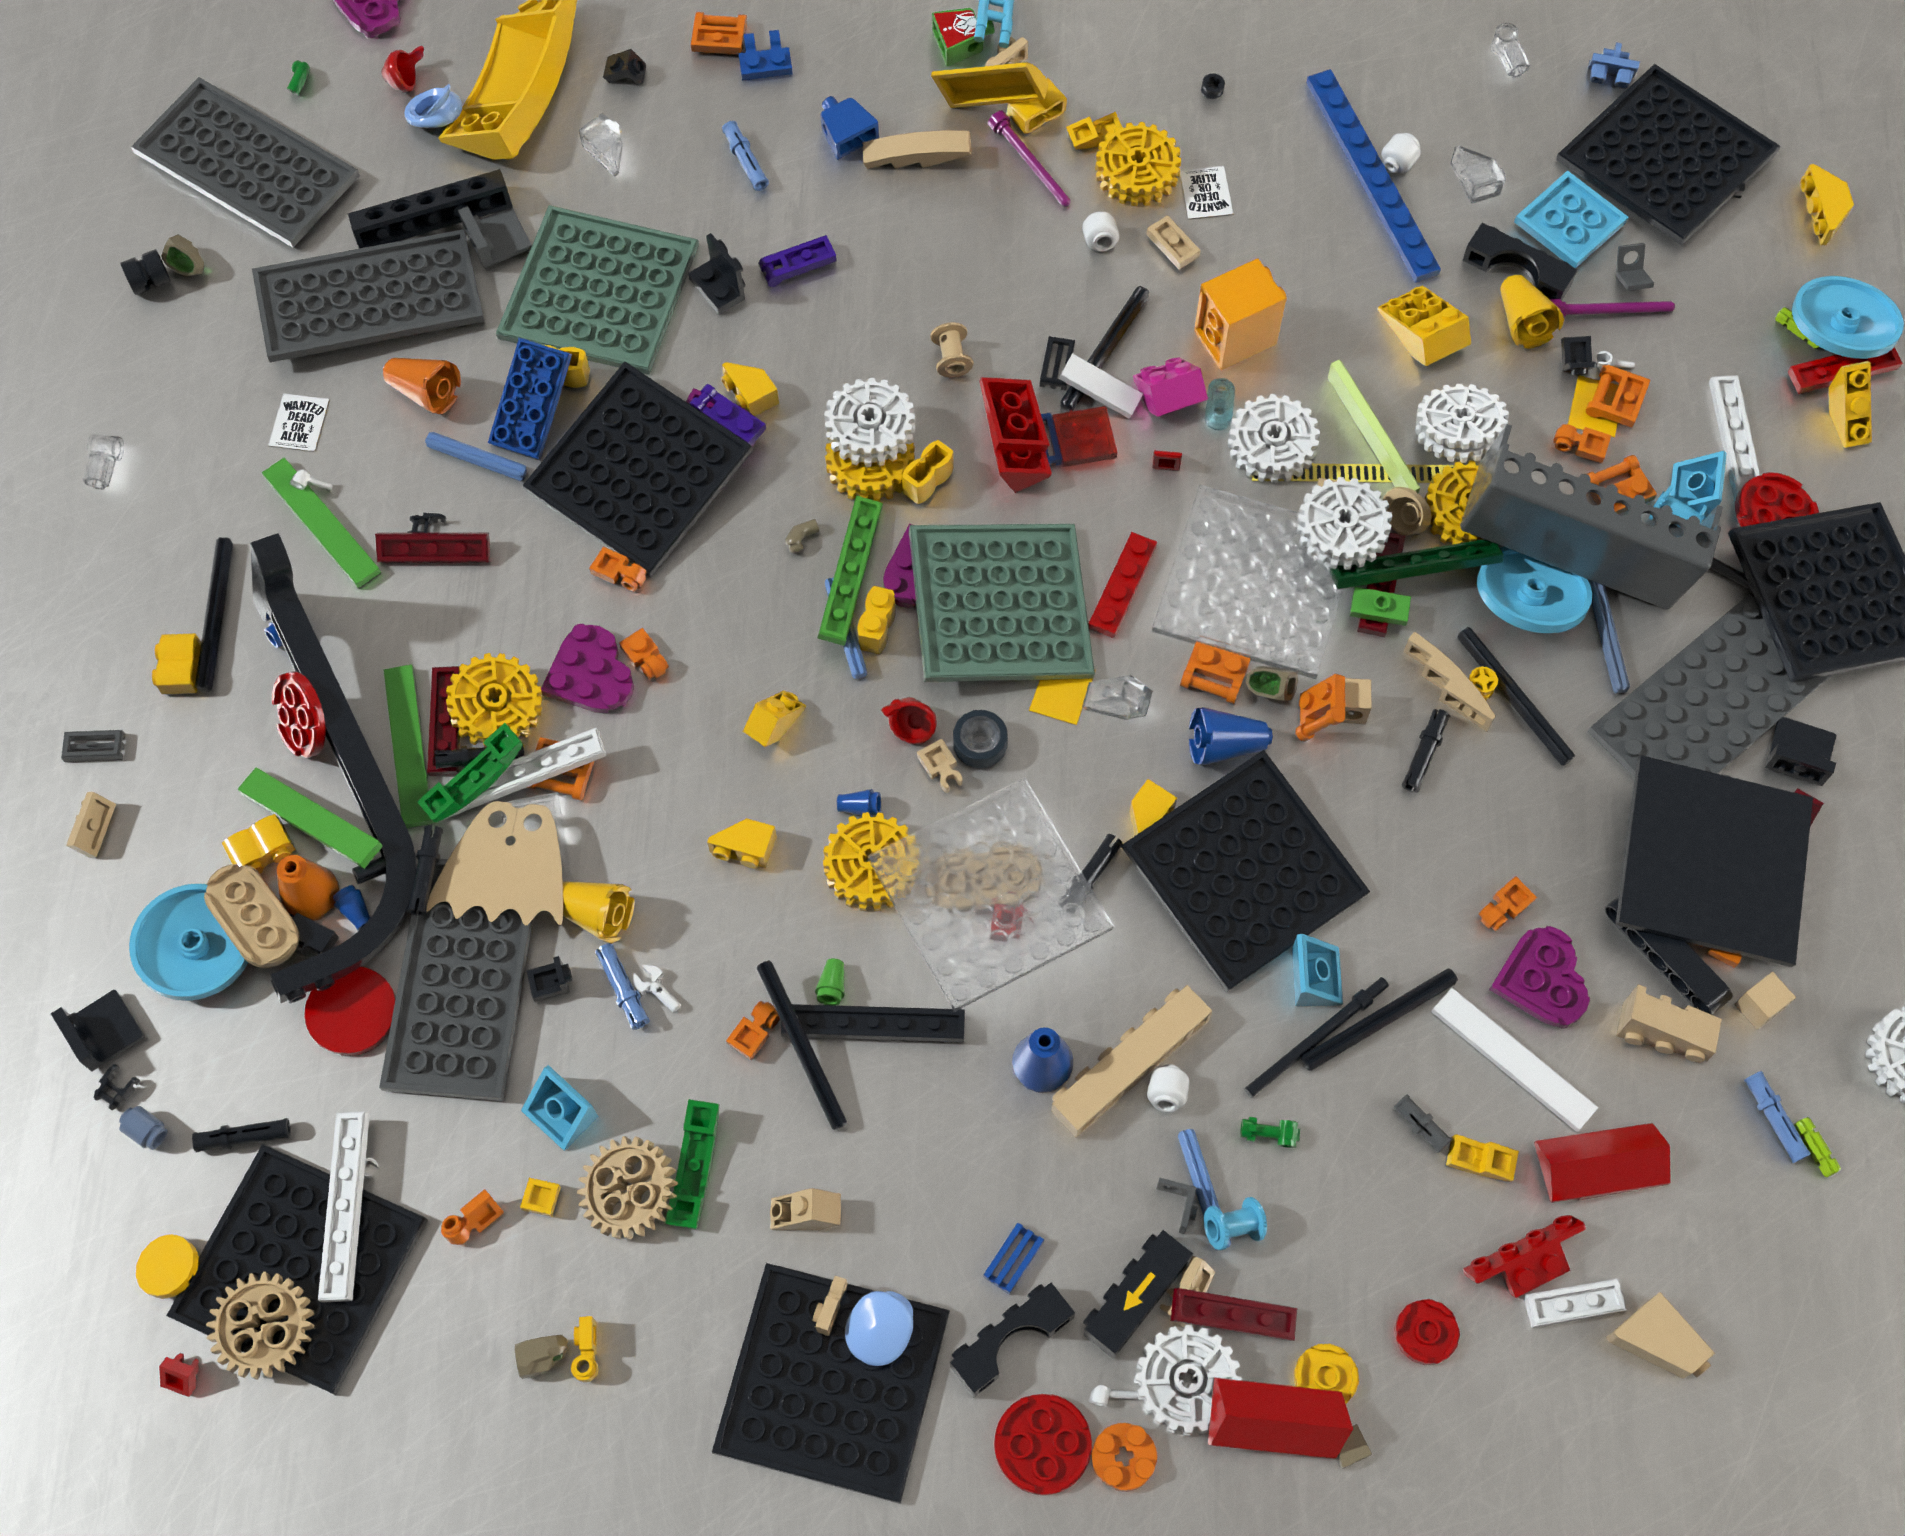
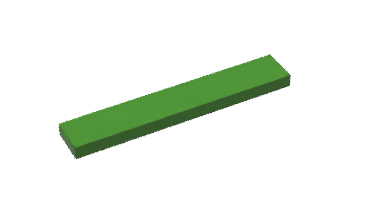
M285 457L263 471L262 475L358 589L381 573L379 567L308 484L304 490L297 489L290 484L297 471Z
M856 495L818 633V639L842 646L846 644L883 505L881 502Z
M410 664L383 669L401 816L407 829L434 824L417 802L429 791L414 668Z
M257 767L237 789L248 799L276 814V816L363 869L366 868L383 847L377 839Z

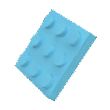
M1566 171L1516 216L1514 223L1564 262L1577 268L1626 224L1628 216L1572 173Z

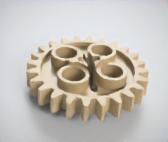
M623 1136L621 1145L612 1139L610 1141L611 1149L601 1145L599 1147L600 1157L590 1155L594 1164L592 1166H583V1169L588 1172V1176L578 1179L585 1184V1188L578 1190L577 1194L586 1198L579 1203V1206L588 1209L583 1216L588 1220H593L591 1223L593 1228H601L600 1233L606 1236L612 1233V1237L620 1240L622 1235H624L625 1238L632 1240L634 1231L637 1235L643 1237L645 1236L644 1227L654 1231L656 1230L655 1219L665 1221L661 1212L663 1209L672 1211L673 1208L667 1203V1200L677 1197L676 1194L670 1192V1188L678 1185V1182L669 1178L676 1172V1169L671 1166L666 1167L671 1162V1158L666 1155L662 1156L664 1152L662 1148L654 1147V1143L649 1140L643 1143L641 1138L635 1136L631 1142V1139ZM639 1161H642V1167L640 1171L634 1174L633 1169L635 1164ZM613 1172V1180L606 1186V1177ZM652 1176V1180H651V1181L645 1182V1181H647V1180ZM650 1190L649 1199L642 1203V1195L645 1191ZM611 1193L603 1199L605 1194ZM621 1201V1210L614 1215L613 1208L616 1203Z
M267 1272L262 1273L260 1281L254 1274H249L247 1284L238 1278V1289L236 1290L227 1286L225 1290L228 1297L226 1299L216 1298L217 1302L221 1305L220 1309H210V1313L216 1316V1321L206 1324V1326L215 1330L214 1333L207 1336V1340L217 1342L210 1349L214 1354L221 1353L217 1362L221 1365L228 1363L226 1370L231 1373L238 1369V1375L242 1378H245L250 1371L251 1377L255 1380L259 1379L261 1371H263L266 1377L272 1378L273 1368L284 1373V1362L286 1361L295 1365L296 1360L293 1354L295 1352L305 1354V1350L300 1346L301 1342H311L312 1340L305 1334V1330L313 1329L315 1326L306 1321L307 1318L314 1315V1312L311 1309H304L311 1302L307 1297L299 1298L304 1290L299 1286L293 1288L294 1282L289 1278L283 1282V1277L278 1273L271 1280ZM279 1298V1308L275 1312L269 1313L268 1306L270 1302ZM243 1307H248L247 1317L242 1321H237L236 1315L238 1311ZM286 1316L289 1317V1319L285 1322H276L285 1318ZM263 1319L264 1321H266V1324L261 1325V1331H257L256 1329H254L255 1327L260 1326V1320ZM245 1329L233 1335L234 1330ZM284 1329V1340L279 1344H274V1334ZM252 1338V1348L248 1352L242 1353V1343L246 1339Z

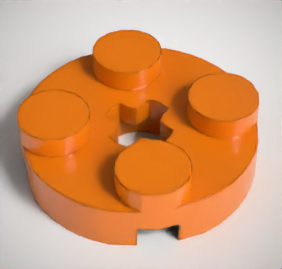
M1130 1423L1113 1424L1105 1428L1096 1438L1091 1452L1092 1467L1096 1476L1107 1486L1112 1487V1489L1122 1492L1136 1490L1142 1487L1154 1473L1157 1463L1155 1444L1145 1430L1138 1425ZM1120 1448H1125L1127 1452H1132L1133 1458L1129 1459L1128 1466H1123L1122 1461L1116 1462L1115 1456L1119 1454Z

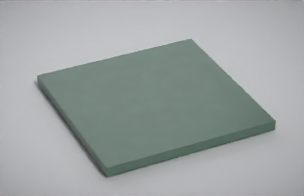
M549 205L496 331L497 339L517 343L518 339L522 338L538 344L550 345L557 349L576 347L586 352L587 360L618 368L625 361L643 374L649 375L699 247L698 239Z
M1075 524L910 525L909 538L924 682L1090 679L1094 677L1095 671Z

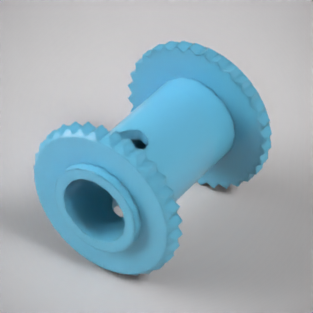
M1669 486L1666 492L1663 491L1653 506L1661 509L1664 505H1668L1673 510L1672 514L1687 520L1691 516H1696L1699 518L1700 523L1704 519V513L1707 510V507L1704 505L1702 510L1697 512L1669 495L1673 486ZM1651 514L1649 516L1650 520L1653 519V516Z
M1245 1198L1244 1202H1242V1208L1231 1212L1222 1213L1216 1206H1210L1206 1209L1204 1213V1229L1210 1244L1215 1249L1224 1250L1228 1246L1229 1238L1248 1234L1255 1241L1264 1239L1267 1233V1219L1263 1207L1255 1198Z

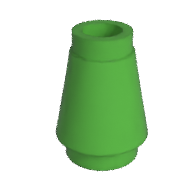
M831 958L826 961L815 989L817 1001L821 1004L839 1005L841 999L845 996L844 962L839 959Z

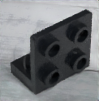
M710 233L706 235L710 260L689 272L688 275L689 280L717 314L720 315L745 300V282L741 275L743 268L736 257L731 258L721 239L716 240Z
M1783 716L1776 724L1765 768L1823 786L1832 776L1836 767V762L1830 760L1837 735L1833 732Z
M116 990L110 991L77 1013L69 1014L62 1007L51 1013L78 1061L91 1072L145 1037Z

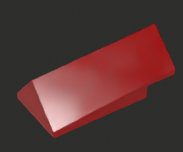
M981 377L979 382L1001 478L1014 493L1050 478L1052 472L1046 455V450L1050 444L1031 380Z
M1653 1123L1534 1142L1551 1203L1577 1198L1579 1201L1664 1186L1671 1183L1670 1144Z
M1214 1377L1208 1445L1336 1459L1353 1431L1346 1403L1340 1391Z

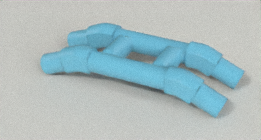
M979 0L974 35L975 41H984L987 21L990 20L1002 23L999 46L1002 48L1009 47L1013 25L1014 0ZM988 5L1003 7V13L989 10Z

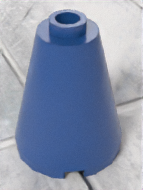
M1202 707L1194 709L1189 723V729H1194V739H1189L1190 754L1195 764L1203 766L1266 750L1268 745L1272 743V729L1264 721Z
M1046 1027L1039 1028L1017 1045L1012 1058L1013 1072L1027 1089L1038 1093L1052 1092L1070 1078L1073 1069V1055L1067 1043L1054 1030Z

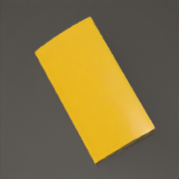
M1028 62L932 71L931 73L932 79L950 108L1045 100L1049 83L1043 73L1035 65Z

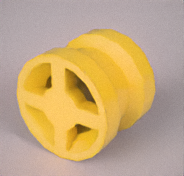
M1481 666L1475 668L1468 678L1486 701L1491 698L1498 684L1496 673L1488 667Z

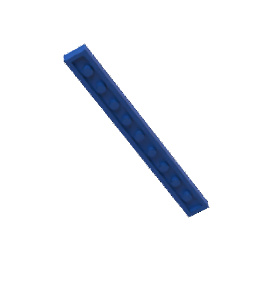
M1329 69L1307 76V86L1414 282L1417 283L1438 276L1441 271L1439 264L1332 70Z

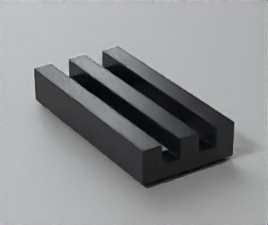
M1049 336L1039 387L1050 385V388L1056 389V386L1061 387V390L1066 391L1067 383L1057 378L1064 345L1069 346L1066 365L1070 356L1074 353L1075 340ZM1053 344H1058L1052 378H1049L1047 374Z

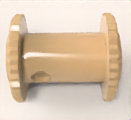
M949 322L941 324L930 334L931 341L941 347L943 359L937 363L936 370L944 377L962 376L968 373L974 364L970 356L963 354L961 342L965 340L964 338H966L968 332L967 328L960 323Z

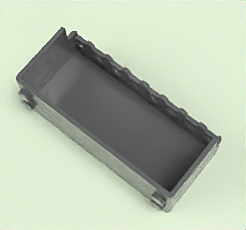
M1506 424L1480 461L1460 524V528L1464 532L1664 609L1672 608L1711 567L1721 527L1718 524L1723 509L1722 506L1717 505L1700 523L1699 518L1696 516H1691L1687 520L1672 514L1673 510L1668 505L1658 509L1645 504V498L1642 495H1636L1632 499L1617 493L1618 488L1615 485L1609 484L1606 488L1591 483L1590 477L1587 474L1575 477L1563 472V467L1559 463H1554L1549 467L1536 462V457L1533 453H1526L1523 457L1508 451L1510 444H1507L1512 428V425ZM1504 462H1515L1519 467V472L1509 473L1504 467ZM1534 471L1542 472L1546 477V483L1538 484L1534 482L1531 473ZM1559 483H1570L1574 490L1573 494L1567 495L1562 493L1559 489ZM1589 492L1598 494L1601 504H1590L1586 494ZM1614 504H1624L1628 508V515L1621 516L1617 514L1614 510ZM1644 513L1651 514L1655 518V526L1645 525L1641 520V515ZM1669 525H1679L1683 530V536H1673L1669 532Z

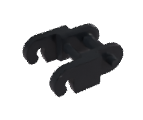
M423 513V516H410L409 520L413 523L412 531L407 533H428L429 525L437 523L438 519L443 523L446 522V516L439 513ZM419 524H425L424 531H418Z
M117 1064L110 1066L99 1080L101 1085L95 1090L93 1097L96 1101L103 1099L109 1103L108 1108L110 1110L118 1108L123 1099L127 1101L135 1091L133 1085H138L140 1079L133 1077L124 1088L120 1089L115 1086L111 1081L115 1078L113 1072H118L120 1069ZM109 1088L117 1092L114 1098L106 1094Z

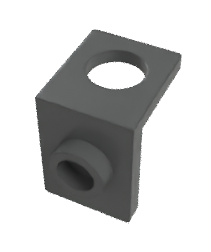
M1644 243L1618 246L1615 275L1627 291L1654 287L1653 280L1643 269L1646 246ZM1630 251H1636L1638 253L1636 261L1631 264L1624 263V256Z
M1159 1178L1157 1190L1187 1197L1179 1228V1233L1185 1234L1189 1220L1195 1221L1199 1202L1193 1201L1196 1187Z

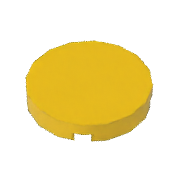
M174 1234L160 1236L150 1242L141 1252L136 1264V1279L139 1287L147 1294L160 1299L175 1297L183 1292L190 1285L188 1282L192 1275L195 1276L198 1270L199 1256L195 1246L184 1237Z
M1317 1344L1307 1349L1297 1360L1293 1372L1295 1386L1340 1391L1346 1404L1355 1395L1359 1384L1358 1368L1355 1362H1353L1352 1358L1343 1348L1332 1344Z

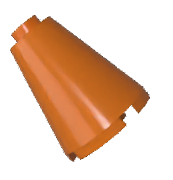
M391 358L383 367V377L387 384L430 413L444 414L456 402L458 396L454 395L456 386H461L460 371L455 364L447 360Z
M289 855L279 862L277 866L280 902L288 913L294 916L296 913H299L315 921L325 917L324 914L331 908L332 910L334 909L335 901L333 896L340 889L335 875L329 869L298 855Z

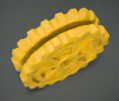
M1131 122L1126 123L1125 128L1117 126L1114 128L1113 134L1108 132L1105 135V141H1100L1098 146L1100 151L1096 153L1097 162L1095 170L1098 171L1096 179L1097 181H1102L1100 183L1102 191L1108 190V197L1111 199L1119 198V203L1125 204L1128 201L1131 202V206L1136 207L1138 203L1148 206L1152 200L1158 203L1162 201L1163 194L1169 196L1172 192L1171 187H1176L1178 183L1176 177L1180 175L1179 167L1181 166V158L1179 157L1181 151L1179 147H1174L1176 145L1174 137L1168 138V132L1165 129L1158 131L1157 125L1152 124L1150 127H1147L1145 122H1139L1138 126H1133Z
M826 443L827 473L831 474L829 476L830 482L838 484L837 491L840 493L847 492L848 498L851 500L856 495L880 502L882 497H886L888 500L892 499L895 491L899 493L903 491V472L915 460L914 443L906 444L907 451L904 454L897 453L895 461L892 462L890 459L885 460V465L881 466L874 462L871 467H865L864 462L854 465L850 458L843 460L840 458V451L834 452L831 449V443Z
M1469 460L1467 465H1463L1461 461L1455 462L1453 468L1448 465L1445 466L1442 474L1436 473L1433 478L1434 482L1430 483L1425 500L1430 507L1432 516L1430 532L1433 535L1439 534L1441 536L1440 541L1443 544L1450 542L1453 545L1483 540L1480 537L1462 531L1460 528L1479 467L1475 461Z
M490 653L484 654V659L479 660L475 656L470 658L471 664L468 666L461 664L459 666L460 673L452 674L450 679L453 684L447 686L446 690L448 695L446 699L448 715L452 718L451 724L453 728H459V735L462 738L469 736L470 743L476 745L478 742L483 743L501 725L506 723L517 737L523 736L527 738L530 735L529 728H536L538 724L536 718L542 713L541 686L537 685L538 678L536 674H529L530 667L527 664L520 666L518 658L512 657L508 660L505 658V654L499 653L497 657H492Z
M869 812L863 813L860 819H857L854 815L849 817L847 825L843 823L836 826L838 833H830L828 837L829 846H824L823 851L825 855L823 860L824 874L828 879L827 884L829 888H834L835 890L834 895L838 899L846 898V905L852 907L854 904L859 905L860 911H866L867 907H873L875 912L881 911L882 905L892 908L895 906L894 900L899 899L903 901L907 897L906 890H913L915 887L914 880L919 876V849L915 846L916 839L914 835L909 836L907 834L909 828L905 824L899 827L897 819L891 817L889 820L884 819L883 813H877L875 817H870ZM872 859V861L876 862V864L872 865L871 862H867V860Z

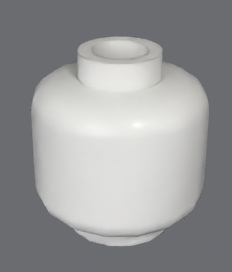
M1409 133L1394 135L1381 153L1385 168L1393 173L1409 171L1420 157V143Z
M1096 212L1088 216L1083 222V234L1086 244L1091 250L1096 252L1107 251L1118 242L1119 232L1115 219L1111 214Z
M1171 1064L1153 1070L1149 1078L1148 1100L1161 1112L1171 1113L1183 1107L1187 1101L1189 1078L1179 1067Z

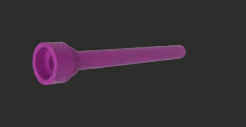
M1003 110L994 113L988 120V126L994 133L1004 135L1063 207L1069 206L1070 198L1011 129L1010 118Z
M1550 299L1561 310L1564 318L1566 315L1672 312L1675 309V304L1672 301L1566 304L1561 299Z

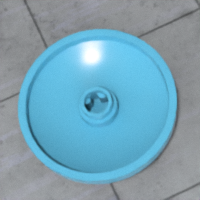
M1824 276L1813 279L1800 288L1792 304L1793 319L1799 330L1817 346L1844 357L1866 359L1884 355L1895 347L1904 328V320L1899 308L1885 293L1870 284L1853 278Z
M1501 547L1500 549L1504 554L1503 562L1481 566L1477 577V587L1482 600L1495 615L1520 629L1536 633L1564 632L1580 624L1590 608L1592 590L1588 579L1527 555Z
M207 884L182 885L162 893L143 909L134 923L129 942L132 965L141 980L161 996L182 1001L198 1000L212 996L231 985L242 974L248 964L208 909L204 899Z

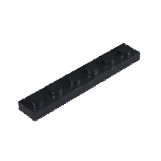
M792 1004L807 1038L964 1042L965 1009ZM781 1022V1036L788 1037Z

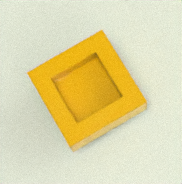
M529 1177L520 1205L521 1210L552 1217L561 1186L556 1183Z

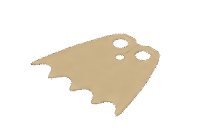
M494 801L485 806L472 821L451 853L429 895L426 911L428 912L436 904L446 901L450 903L454 917L458 919L471 907L480 906L486 911L488 920L493 922L503 911L513 909L518 912L524 925H528L539 912L547 911L553 915L558 925H562V864L556 825L550 810L546 806L536 804L515 808L511 803ZM496 811H502L507 816L506 823L500 828L491 827L489 824L490 815ZM531 814H537L542 819L541 826L535 831H529L524 827L525 818ZM513 836L516 839L515 843L510 846L507 845L505 842L506 838Z

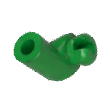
M297 60L292 64L291 69L294 75L287 90L299 95L310 73V67L306 62Z

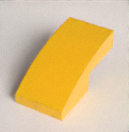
M1113 112L1093 122L1089 116L1067 126L1066 129L1075 150L1098 147L1100 141H1105V135L1108 132L1113 134L1115 127H1123L1116 112Z
M1458 1134L1451 1137L1446 1166L1508 1182L1514 1180L1519 1151L1491 1141L1485 1144Z

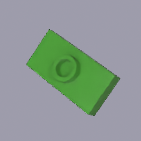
M1354 587L1350 616L1406 626L1411 596Z

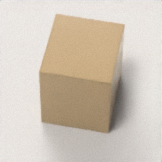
M1345 678V720L1341 723L1366 724L1372 709L1371 679Z
M1771 972L1745 992L1734 1005L1758 1030L1784 1010L1796 996L1774 972Z

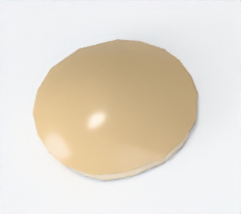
M1395 487L1389 490L1383 497V500H1387L1389 503L1386 511L1392 512V520L1389 524L1392 525L1391 528L1398 534L1417 535L1424 532L1430 525L1432 517L1430 507L1425 498L1416 491L1406 487Z

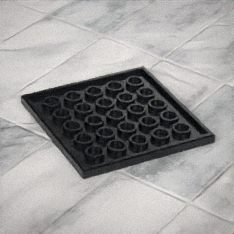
M1654 64L1558 153L1556 160L1680 245H1683L1738 192L1743 184H1746L1779 152L1781 146Z
M624 361L522 486L527 492L605 546L626 556L630 563L642 566L646 570V574L652 577L754 449L752 445Z
M1881 502L1732 528L1727 533L1791 683L1905 661V554Z
M1262 750L1121 846L1226 992L1293 947L1298 934L1310 935L1370 893V890L1265 750Z
M1643 755L1639 756L1636 764L1615 925L1788 967L1795 966L1813 797Z
M262 1144L200 1254L196 1275H192L188 1282L190 1285L177 1295L166 1316L208 1336L214 1333L215 1330L206 1326V1324L216 1321V1316L210 1313V1309H220L221 1305L217 1302L216 1298L226 1299L228 1297L225 1290L227 1286L233 1290L238 1289V1278L246 1284L251 1273L259 1281L263 1272H267L271 1280L276 1273L283 1277V1282L289 1278L294 1282L293 1288L299 1286L304 1290L299 1298L307 1297L310 1299L311 1302L304 1309H311L314 1315L307 1318L306 1321L315 1326L313 1329L305 1330V1334L312 1339L311 1342H301L300 1344L305 1350V1354L295 1352L293 1356L296 1364H291L288 1361L284 1362L285 1372L336 1396L428 1219L363 1190L353 1300L318 1301L330 1174ZM279 1298L270 1302L268 1306L269 1313H273L279 1308ZM243 1307L238 1311L236 1315L237 1321H242L247 1317L248 1307ZM286 1316L285 1318L276 1322H285L289 1319V1317ZM263 1319L260 1320V1326L255 1327L254 1329H256L257 1331H261V1325L266 1324L267 1322ZM236 1329L233 1331V1335L245 1329ZM284 1329L274 1334V1344H279L284 1340ZM248 1338L242 1343V1352L246 1353L252 1348V1338Z
M766 1263L712 1454L901 1504L950 1310L907 1299L913 1308V1331L904 1352L899 1358L883 1366L867 1365L856 1358L849 1350L845 1338V1327L847 1319L858 1301L866 1294L874 1292V1290L848 1284L840 1302V1308L831 1333L827 1336L817 1332L815 1327L817 1322L812 1320L818 1303L824 1304L833 1280Z

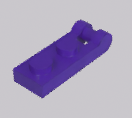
M827 235L765 256L759 260L758 265L761 271L766 274L765 280L768 286L775 287L783 280L837 262V258ZM776 266H782L781 268L775 270Z
M706 384L701 389V395L698 398L694 397L689 403L750 445H753L766 430L764 422L718 393L709 384ZM709 401L714 404L711 409L706 406Z

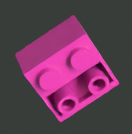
M1180 357L1171 358L1165 361V365L1159 367L1148 366L1140 370L1141 373L1133 375L1138 391L1143 393L1142 399L1148 411L1157 417L1208 400L1201 368Z

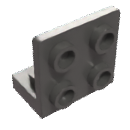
M468 206L458 210L464 230L484 268L531 249V242L513 208L499 211L482 219H479L478 215L473 216Z

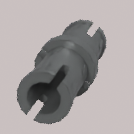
M1408 1094L1394 1106V1109L1413 1126L1412 1131L1415 1134L1420 1133L1437 1153L1451 1142L1452 1138L1432 1120L1434 1117L1430 1113L1426 1114Z

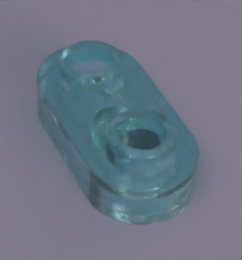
M1217 378L1211 381L1208 386V400H1206L1204 419L1209 428L1224 430L1229 427L1232 421L1235 387L1228 379ZM1218 411V412H1222L1223 414H1222V415H1218V414H1216L1215 412Z

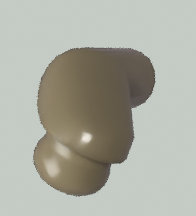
M816 519L798 524L790 530L785 539V544L788 545L791 553L803 550L801 540L804 537L820 532Z

